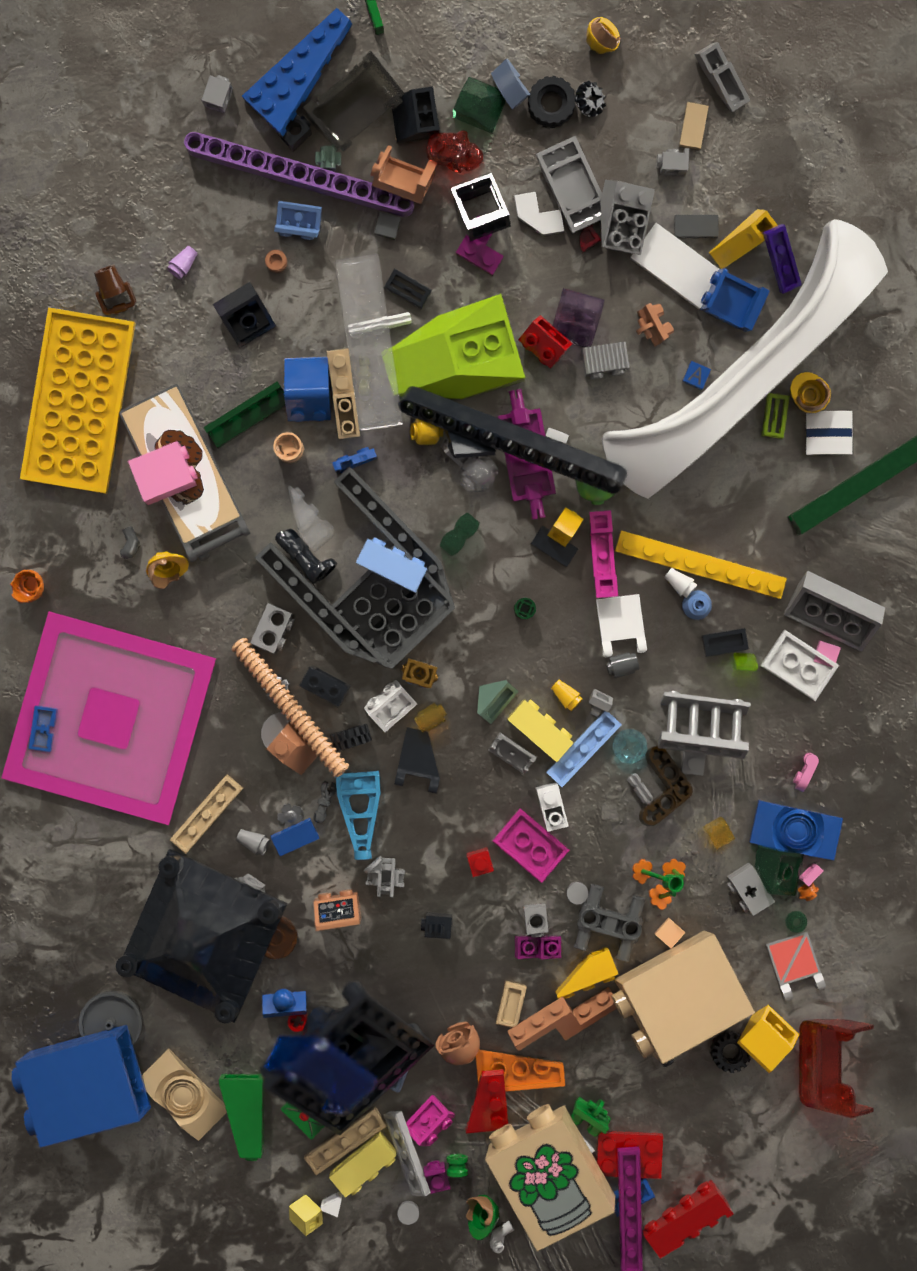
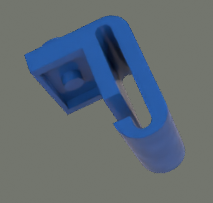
M328 357L285 358L284 398L288 422L331 420Z

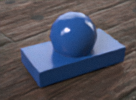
M280 989L274 994L262 995L263 1018L307 1014L306 991L290 992L288 989Z

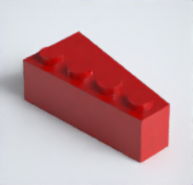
M710 1180L700 1184L697 1187V1191L693 1194L685 1195L674 1208L666 1209L659 1219L648 1222L642 1231L645 1239L661 1259L684 1245L685 1238H696L705 1226L712 1228L719 1224L718 1219L725 1215L729 1218L734 1213L715 1183Z

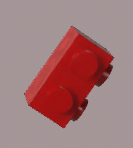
M541 315L529 325L518 339L526 350L535 354L539 361L550 369L573 344Z

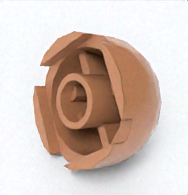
M460 1022L447 1028L450 1032L445 1034V1036L441 1034L436 1041V1049L447 1063L452 1065H464L472 1062L480 1049V1038L474 1026H470L468 1022Z

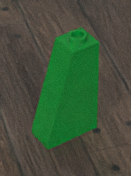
M221 1074L219 1086L239 1157L245 1158L246 1161H256L258 1158H262L264 1152L263 1083L265 1081L260 1074Z

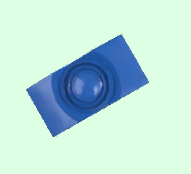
M758 800L749 842L812 857L834 860L843 818Z

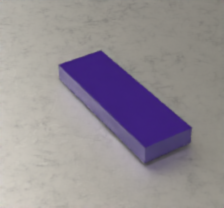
M780 224L763 232L780 293L784 294L802 286L786 226Z

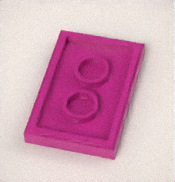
M521 808L492 840V842L541 883L570 851Z

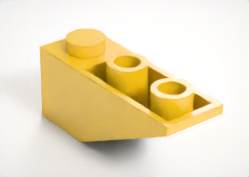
M757 209L712 249L709 254L721 269L726 268L765 241L763 232L778 225L767 210Z
M608 947L587 954L556 990L557 997L561 998L563 996L564 999L574 996V992L583 989V991L594 988L598 982L603 981V983L614 980L615 976L618 975V971Z

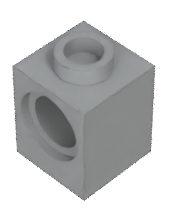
M210 75L202 97L205 107L225 113L233 91L229 79L217 75V77Z
M545 903L523 905L527 935L531 934V937H542L544 933L549 932ZM540 916L542 922L538 926H533L530 924L531 918Z

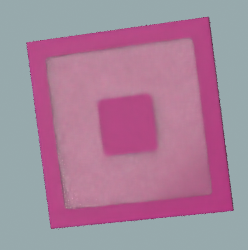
M49 611L1 778L169 825L216 658ZM35 706L57 709L55 726H50L49 733L53 734L51 752L29 749ZM38 709L37 726L45 724V727L50 724L53 711ZM36 730L33 747L47 749L48 735L46 731L40 733V730Z

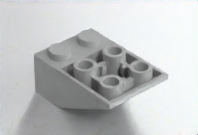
M605 180L601 197L602 247L641 255L655 189L621 181Z

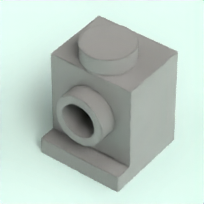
M685 148L683 153L677 149H668L662 154H657L656 167L660 168V175L686 176L689 167V148Z

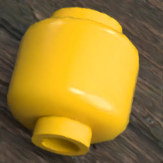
M415 419L414 423H411L410 426L411 439L415 440L418 445H435L439 438L443 437V429Z

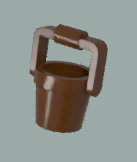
M114 265L94 272L99 291L95 292L105 315L127 311L128 308L136 304V298L129 282H123ZM127 290L130 302H124L107 309L103 299L117 296Z

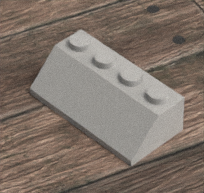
M807 571L797 585L784 615L862 652L882 625L885 607Z

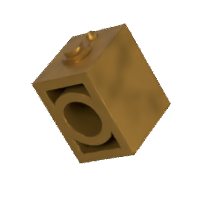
M408 658L407 664L403 665L401 670L404 673L402 680L409 684H418L422 688H431L432 684L437 682L438 675L436 671L438 667Z

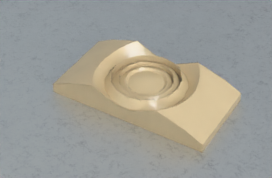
M169 1048L142 1074L146 1092L150 1097L165 1108L178 1125L198 1141L227 1113L224 1102Z

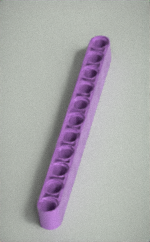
M197 132L187 134L184 139L188 153L199 159L401 217L411 215L414 210V201L373 187L372 183ZM193 141L201 142L198 148H190ZM214 147L222 148L219 154H211V150ZM235 153L243 154L240 160H232V156ZM256 159L264 161L259 167L253 166V162ZM276 165H283L285 167L280 173L273 171ZM297 171H304L306 173L301 179L294 177ZM320 176L327 179L323 185L315 183V180ZM345 183L347 188L344 191H339L336 189L337 184ZM363 188L368 191V194L365 197H360L357 195V191ZM384 194L389 197V200L386 203H381L377 200L378 197ZM405 200L410 203V206L407 209H401L398 204Z

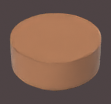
M272 250L266 255L265 264L271 272L280 273L287 266V258L282 251Z

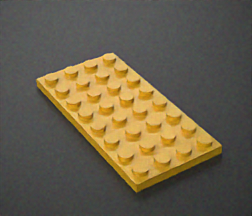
M48 307L20 474L21 480L104 494L108 493L120 421L119 412L122 409L135 322Z

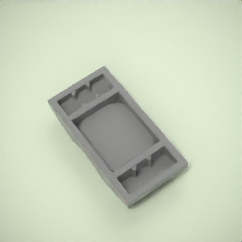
M576 136L537 153L536 157L544 178L556 199L571 233L573 234L601 221L602 192Z

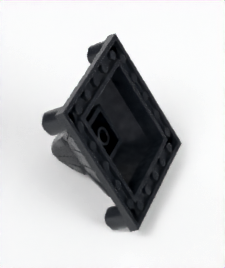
M169 849L165 858L159 862V874L123 956L116 962V971L122 977L135 975L200 1007L208 1009L214 1013L215 1018L220 1023H235L288 903Z
M358 981L349 982L342 991V996L348 1005L336 1010L327 1006H318L311 1011L303 1030V1041L286 1066L282 1067L278 1060L273 1059L264 1062L260 1068V1075L265 1081L263 1086L266 1091L338 1135H341L435 1046L424 1035L417 1024H407L382 1004L378 1003L369 996L365 988Z

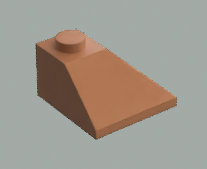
M289 722L267 747V750L283 764L302 775L316 759V751L311 750L312 746L307 745L308 741H304V736L299 735V730H295V725H291Z

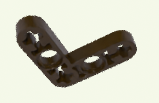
M653 746L647 750L646 760L667 789L640 811L639 820L645 826L658 824L688 800L693 793L690 782L666 749L658 748V746ZM654 752L660 753V755L658 756L659 759H653V756L655 755ZM661 762H667V764H664L659 768V765L662 764ZM667 767L672 768L674 771L672 779L665 777L664 771ZM679 778L680 781L676 782L677 784H671L672 782L677 781ZM679 787H685L684 794L680 795L678 793L680 791ZM664 797L668 798L671 802V806L667 810L661 805V800ZM656 809L659 811L652 816L653 820L646 819L648 813L654 812Z

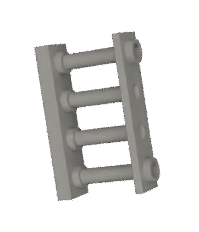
M677 691L664 692L661 705H668L667 731L661 732L658 739V748L744 759L749 751V743L740 740L741 716L747 714L751 703L740 699L725 700L680 694ZM677 707L690 708L689 734L687 735L676 732ZM699 710L711 711L710 737H702L697 734ZM720 712L733 714L731 740L719 737Z

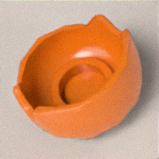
M34 570L20 571L10 583L13 590L11 596L19 603L34 602L42 596L44 591L43 579Z

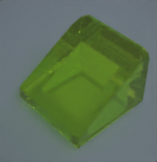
M734 653V670L757 671L758 664L755 654Z

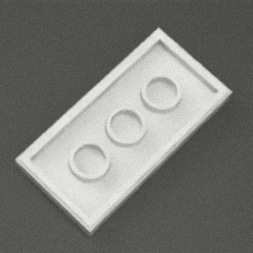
M655 223L644 238L641 255L633 254L630 257L633 262L697 309L702 307L701 299L704 293L709 291L711 287L710 279L713 273L719 270V268L657 223Z

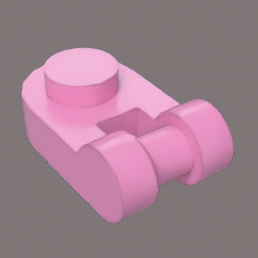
M813 753L804 755L803 761L805 765L802 771H798L793 779V783L796 784L795 789L802 792L807 788L819 763L818 757Z

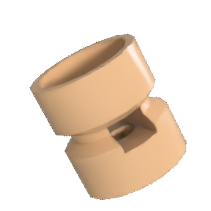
M290 432L282 433L274 441V452L283 462L295 463L303 456V443L295 434Z

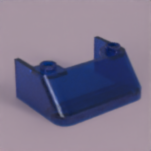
M279 1036L264 1066V1069L269 1071L283 1072L285 1074L284 1077L289 1081H306L328 1097L322 1110L340 1116L349 1114L375 1089L378 1082L375 1076L335 1046L316 1036Z

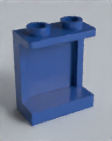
M725 268L715 271L710 279L711 287L709 291L704 293L701 299L702 307L700 310L744 332L752 331L770 290L764 287L757 288L727 273L728 270Z

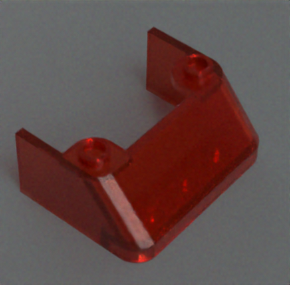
M810 1019L800 1024L799 1098L804 1106L849 1118L873 1112L872 1107L856 1104L854 1089L850 1085L842 1083V1041H851L856 1033L874 1029L873 1024L848 1019Z

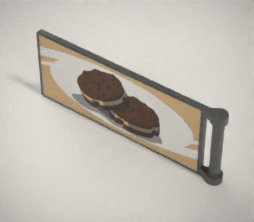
M178 384L172 385L119 412L140 456L176 441L181 447L185 446L190 458L186 460L189 467L193 466L198 478L194 480L197 486L161 501L191 563L198 560L197 557L242 535L247 536L251 534ZM238 522L239 528L194 550L192 549L190 544Z

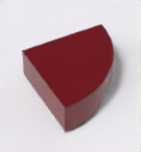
M592 225L584 228L580 234L579 246L581 252L584 253L601 242Z

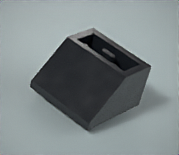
M433 86L411 89L390 99L397 143L440 137Z

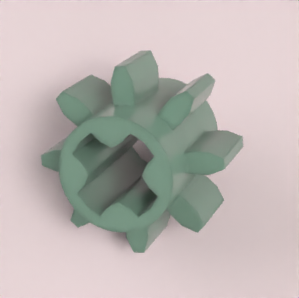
M321 146L320 152H315V163L320 165V168L336 171V165L341 166V152H337V148L334 146Z

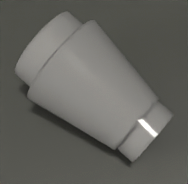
M243 829L239 831L236 838L237 842L256 855H264L270 844V839L266 838V835Z

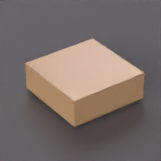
M668 917L654 934L672 949L685 934V931Z

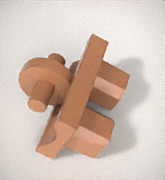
M649 303L637 312L640 318L637 321L641 328L636 330L637 335L644 333L647 340H652L654 346L664 342L674 332L671 323L667 322L662 325L659 317L664 315L661 304L652 305Z

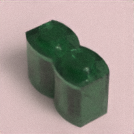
M469 513L462 515L457 520L454 529L444 535L440 542V548L451 557L455 556L462 550L465 540L470 539L477 532L480 522Z

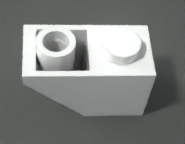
M557 782L535 787L547 832L568 827Z

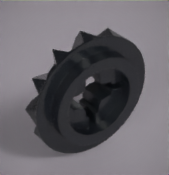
M586 81L580 84L576 90V104L579 110L589 117L599 115L606 106L604 102L606 96L602 93L603 88L597 86V82ZM591 95L596 100L592 101L586 98H588Z

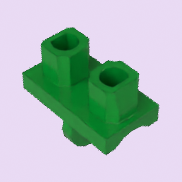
M581 1097L576 1099L571 1118L576 1125H580L583 1120L588 1122L587 1131L592 1136L596 1137L601 1132L606 1134L611 1120L607 1116L608 1111L603 1109L605 1103L603 1100L599 1099L595 1103L592 1100L587 1102Z

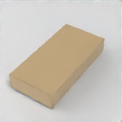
M687 102L679 147L695 150L701 149L709 106Z
M505 981L496 1019L497 1025L510 1028L518 1025L527 989L526 985Z

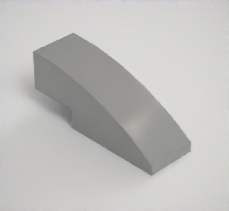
M718 42L711 43L694 54L715 91L731 112L750 101L731 61H727Z

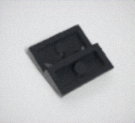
M443 429L449 440L448 448L453 458L496 455V449Z

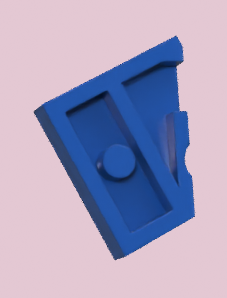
M369 447L358 450L355 455H346L336 459L332 464L336 473L340 474L348 467L353 469L378 458L374 448L369 450Z

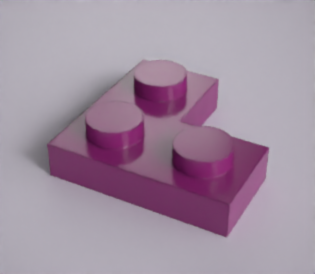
M493 233L470 241L466 234L456 251V255L491 276L494 275L504 258L503 255L486 246Z

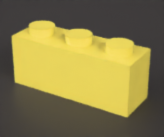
M523 699L507 719L554 761L558 762L573 745L574 742L570 740L572 735L564 728L561 730L554 726L556 721L548 714L545 716L538 712L540 707L531 699L528 702Z
M380 1131L330 1171L329 1179L345 1198L350 1194L353 1196L360 1191L361 1185L368 1180L370 1182L376 1178L381 1168L384 1166L387 1168L396 1160V1149Z

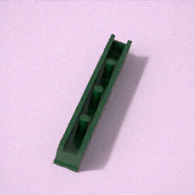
M917 435L787 516L796 530V534L801 535L916 463Z

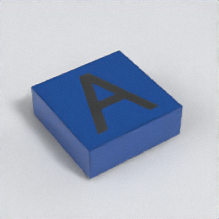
M691 361L682 382L702 390L711 369Z

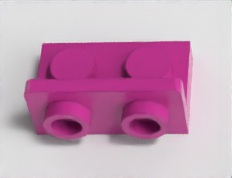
M431 1095L406 1122L410 1136L419 1146H431L438 1139L437 1135L453 1123L452 1119L455 1117V1114L448 1111L435 1095Z

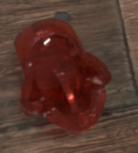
M467 131L435 133L430 136L427 142V158L437 162L438 165L447 166L454 173H461L463 167L465 171H471L482 164L483 153L475 143L469 142Z

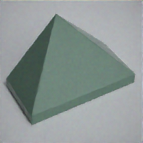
M506 680L479 686L477 713L492 724L519 691Z

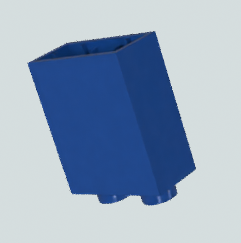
M127 1025L31 1050L15 1063L16 1068L12 1070L14 1089L18 1094L24 1093L28 1109L24 1113L26 1130L29 1135L37 1136L40 1147L138 1122L151 1109Z

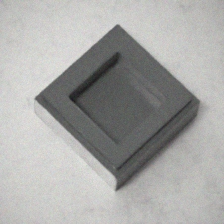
M380 212L374 234L396 240L401 217Z

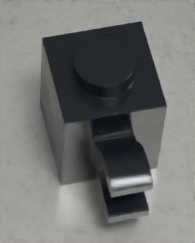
M426 912V918L421 919V931H425V937L451 939L452 914Z

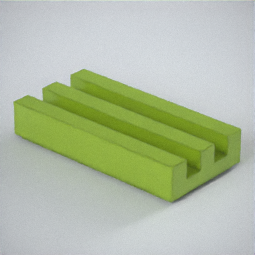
M774 393L767 394L761 436L784 439L790 396ZM772 398H775L771 431L767 432ZM780 399L784 401L779 433H775Z

